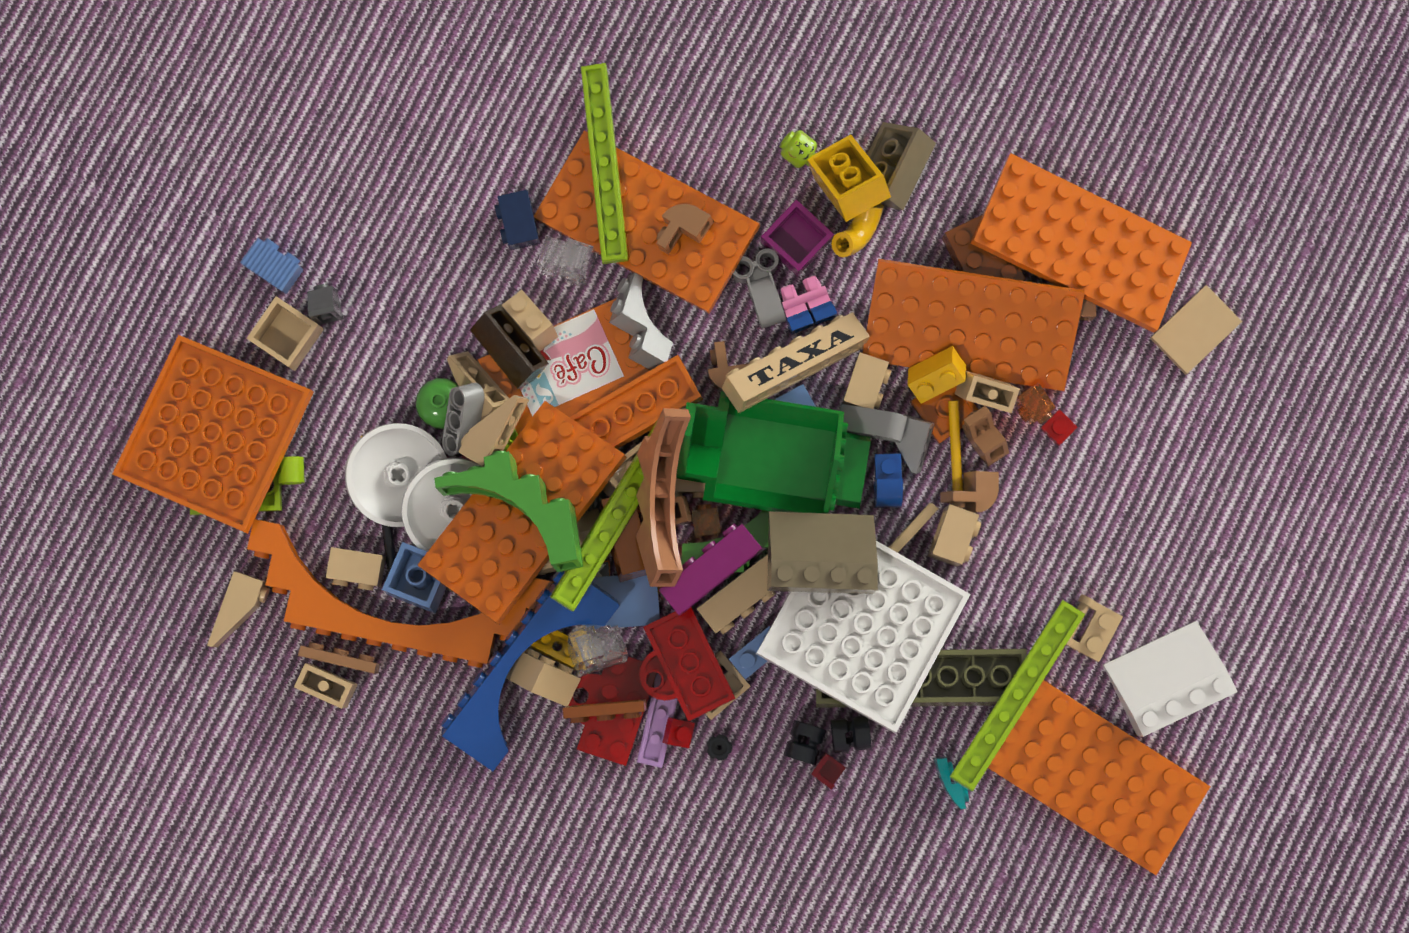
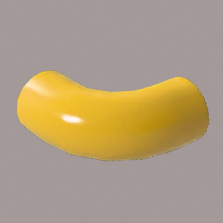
M880 203L853 218L846 230L835 234L831 243L834 253L844 258L862 250L871 240L878 227L884 205Z

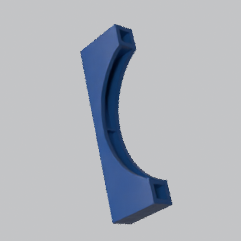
M565 571L554 574L552 578L553 584L549 589L544 588L536 599L538 603L534 609H528L520 620L522 624L518 630H512L504 641L506 645L502 651L499 652L497 650L488 662L490 666L486 672L481 671L472 683L474 687L469 694L465 692L457 702V706H459L453 715L449 713L441 723L443 727L442 737L492 772L495 770L509 751L508 744L499 725L498 709L504 681L516 660L534 642L553 631L575 625L605 626L619 608L618 600L594 582H591L576 609L570 611L550 598Z

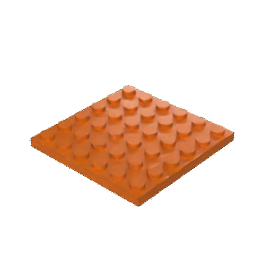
M178 335L112 475L248 534L314 391Z

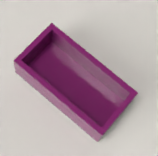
M734 523L722 533L724 538L716 543L713 540L702 549L703 555L697 560L694 557L687 560L682 565L683 571L675 587H662L659 589L679 616L762 550V547L743 524L737 527Z

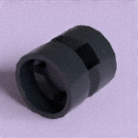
M852 717L851 721H847L845 718L830 720L834 753L849 752L851 747H854L857 751L871 749V735L867 717ZM851 731L852 737H845V733Z
M794 720L790 731L793 738L787 741L783 755L816 765L820 752L817 749V745L822 744L826 730ZM803 736L810 737L809 744L801 742Z

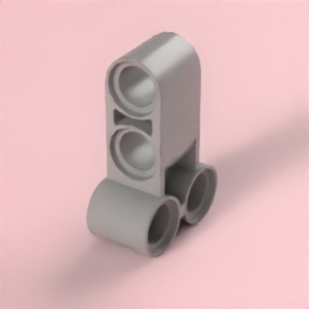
M769 248L759 251L756 260L753 262L748 257H742L738 265L744 264L750 269L748 274L739 275L736 271L732 274V278L736 282L746 283L761 329L786 321L772 276L777 270L779 259L777 253ZM763 257H770L773 259L774 264L769 268H765L760 264V260Z

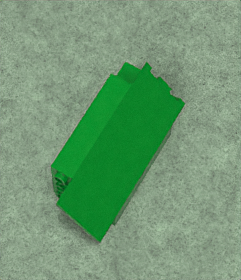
M723 391L720 393L718 407L686 403L685 409L689 410L691 418L680 449L676 479L705 483L703 500L772 512L828 514L829 510L834 511L835 505L860 509L871 437L847 433L848 423L843 422L844 411L765 399L738 413Z

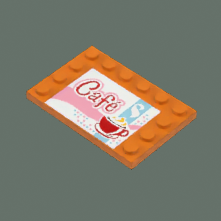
M617 298L554 325L558 338L540 351L549 364L534 381L519 389L510 381L490 354L478 359L482 368L508 398L516 395L529 399L515 427L518 435L544 401L570 417L650 371L628 358L631 351L629 344L633 336L609 323L612 315L610 309Z

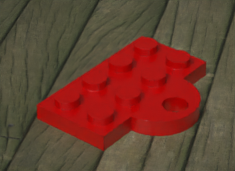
M692 607L680 616L674 611L643 627L654 651L649 653L643 660L639 677L642 687L650 696L662 701L678 699L688 722L736 699ZM651 673H658L661 676V684L656 688H652L647 684V677Z
M609 650L601 675L587 674L580 677L581 680L576 690L584 688L588 692V700L585 703H578L575 701L573 694L568 706L646 699L647 703L649 694L642 687L639 677L643 661ZM657 673L648 675L647 684L650 687L653 686ZM644 712L638 718L624 719V714H615L616 718L613 720L597 721V716H589L588 721L581 722L585 726L577 750L626 766Z

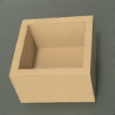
M276 296L246 339L296 371L324 329Z
M951 504L943 509L927 556L956 567L962 565L965 561L968 562L973 547L969 546L971 538L977 537L981 527V522L978 521L979 514Z

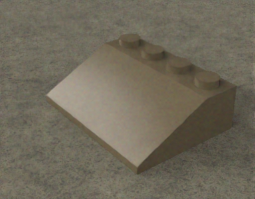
M769 511L767 591L874 594L878 590V559L874 515Z

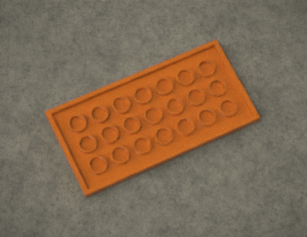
M584 130L534 214V219L601 255L588 132ZM616 147L629 260L617 262L616 264L632 273L639 274L645 280L710 314L757 233L760 223ZM678 204H690L711 215L713 224L700 244L682 233L669 255L659 249L657 235L662 227L668 226L664 222L662 215L669 208Z
M1010 153L1006 158L970 244L1056 286L1084 290L1085 300L1155 333L1159 329L1192 242Z
M878 259L866 327L870 337L867 343L864 344L862 353L888 361L890 365L912 367L953 346L966 364V371L1007 383L1065 391L1085 292L1084 290Z
M546 401L543 402L506 450L516 460L518 479L527 474L539 475L545 483L548 503L556 498L569 499L575 507L577 522L627 458L624 453ZM472 494L418 563V566L500 625L548 562L549 555L537 526L519 509L499 499Z
M1044 680L988 767L991 771L1154 875L1158 874L1211 787Z

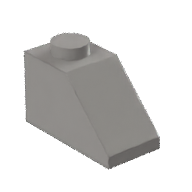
M905 414L907 420L901 443H895L911 473L917 474L922 471L935 423Z

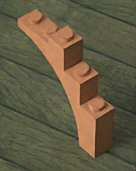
M663 408L651 436L644 437L637 452L644 479L636 494L643 516L636 539L650 587H675L683 571L676 537L675 484L680 449L691 418L688 409Z

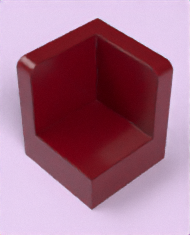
M824 752L809 773L832 790L835 782L846 767Z

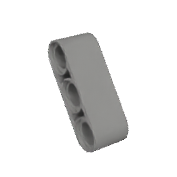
M479 383L462 385L450 390L442 438L443 449L449 456L460 454L458 451L462 446V438L473 426L481 421L484 391Z
M841 404L840 411H844L843 422L848 423L847 433L901 443L907 416L895 412Z

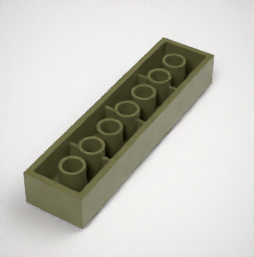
M1026 649L940 650L910 707L995 706L1026 658L1027 651ZM815 688L816 708L848 707Z

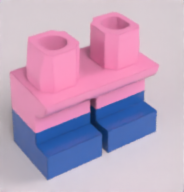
M815 275L802 281L806 290L804 294L798 296L793 284L780 290L783 301L782 307L791 335L813 327V323L816 326L834 319L838 314L829 298L826 287L821 286Z

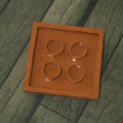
M646 699L566 706L563 708V719L570 718V723H581L588 721L589 716H597V721L613 720L616 718L615 714H624V719L638 718L642 716V712L647 710Z

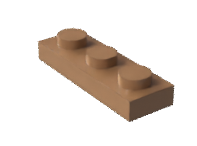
M309 642L308 646H300L298 656L373 674L379 672L381 664L374 662L375 657L359 654V658L349 656L350 651L334 648V651L330 652L323 650L324 645Z

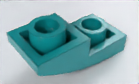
M946 757L934 758L938 776L946 793L958 808L966 809L965 802H969L968 789L962 787L956 781L951 782L950 775L954 770L952 762H948Z

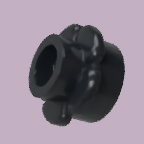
M725 735L713 736L707 742V753L713 759L724 760L732 751V744ZM717 745H721L722 749L718 750Z

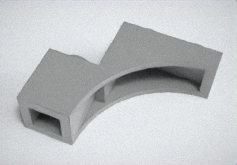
M634 272L628 278H623L617 287L619 294L611 306L610 311L612 315L609 323L633 336L629 344L631 351L628 358L652 370L668 360L673 342L666 338L650 320L642 298L643 277Z

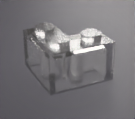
M546 236L536 265L539 270H542L541 274L547 277L555 278L558 275L566 278L565 282L580 286V283L587 285L596 259L594 246L570 238L568 242Z
M582 625L574 628L572 633L568 634V652L577 677L627 662L628 652L618 625L614 627L610 625L602 626L596 631L594 625L590 627Z

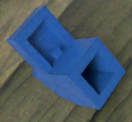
M875 454L874 508H900L903 501L901 454Z

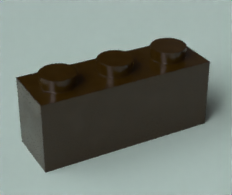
M501 304L484 312L470 329L472 334L517 389L534 381L549 364Z

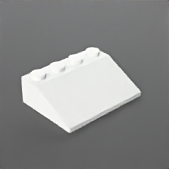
M1197 621L1103 664L1136 735L1141 737L1237 693V689L1226 667Z

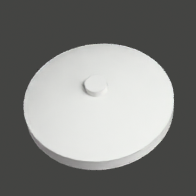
M393 423L376 427L356 442L348 456L345 467V483L349 497L355 507L370 520L385 526L404 527L401 504L407 485L415 474L426 465L447 458L445 452L434 437L416 426Z
M445 458L426 465L411 479L403 495L401 514L404 528L417 548L429 551L472 495L456 494L443 496L435 488L434 478L440 477L446 472H463L472 466L480 465L467 459Z

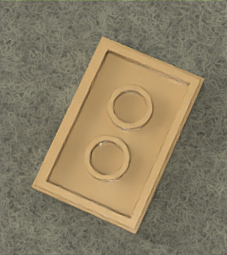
M1205 285L1150 339L1186 375L1242 321Z

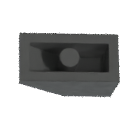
M320 284L314 286V290L307 292L308 314L318 325L344 319L338 293L333 286Z

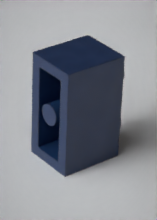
M528 190L497 196L499 204L494 206L497 219L503 220L504 229H500L503 244L508 243L510 250L540 244Z

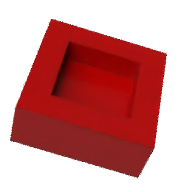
M1059 409L1040 429L1057 446H1060L1078 427Z
M668 717L662 743L690 748L695 723Z

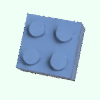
M402 542L382 590L391 597L436 614L447 587L418 566V563L428 551Z

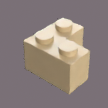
M527 648L513 664L506 679L534 694L563 706H568L581 678L572 674L574 669L562 663H559L558 667L554 666L556 661L543 655L539 659L540 653Z

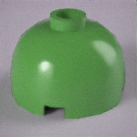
M436 378L428 381L420 388L416 396V409L419 417L425 424L435 429L444 430L449 394L452 388L458 387L456 382L446 378Z

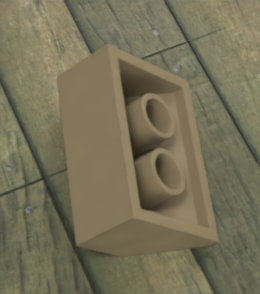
M883 122L867 154L884 175L891 198L882 202L885 207L904 210L936 145V142L919 128Z

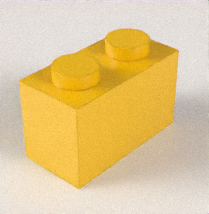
M953 346L908 368L907 385L921 404L966 381V364Z

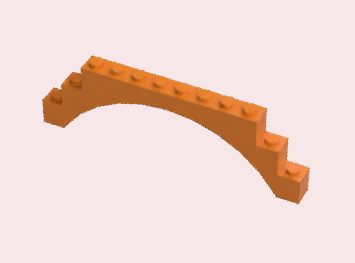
M255 519L247 546L248 550L254 551L253 556L269 559L270 554L272 555L265 585L273 587L272 592L287 595L288 590H290L284 617L285 622L291 623L290 628L305 631L306 626L316 628L315 633L331 636V632L342 633L341 639L356 641L357 637L367 639L366 644L381 647L382 642L392 644L391 649L407 652V648L418 649L417 655L432 657L433 653L443 655L442 660L457 663L458 658L468 660L467 665L483 668V664H489L496 635L499 634V640L505 641L512 630L517 631L522 624L520 620L528 609L533 610L537 605L536 599L544 588L549 589L553 584V581L535 578L500 625L483 613L450 623L430 625L393 623L365 614L340 600L322 585L299 557L284 525Z

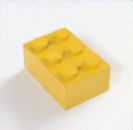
M851 134L812 155L807 160L815 181L846 222L891 198L884 175Z

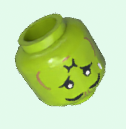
M801 130L790 131L779 145L782 148L780 154L796 168H801L805 164L809 167L807 160L816 154L817 142Z

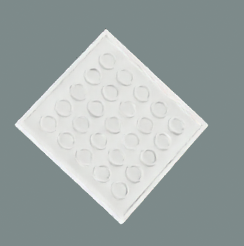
M876 541L878 590L874 594L790 592L756 654L896 733L970 594Z

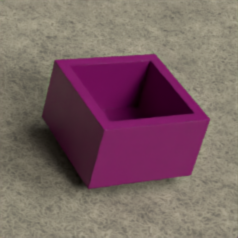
M795 200L761 236L760 243L766 248L774 250L778 255V259L798 277L832 241L834 234L798 200Z

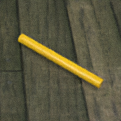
M954 400L948 401L953 491H963L959 401Z

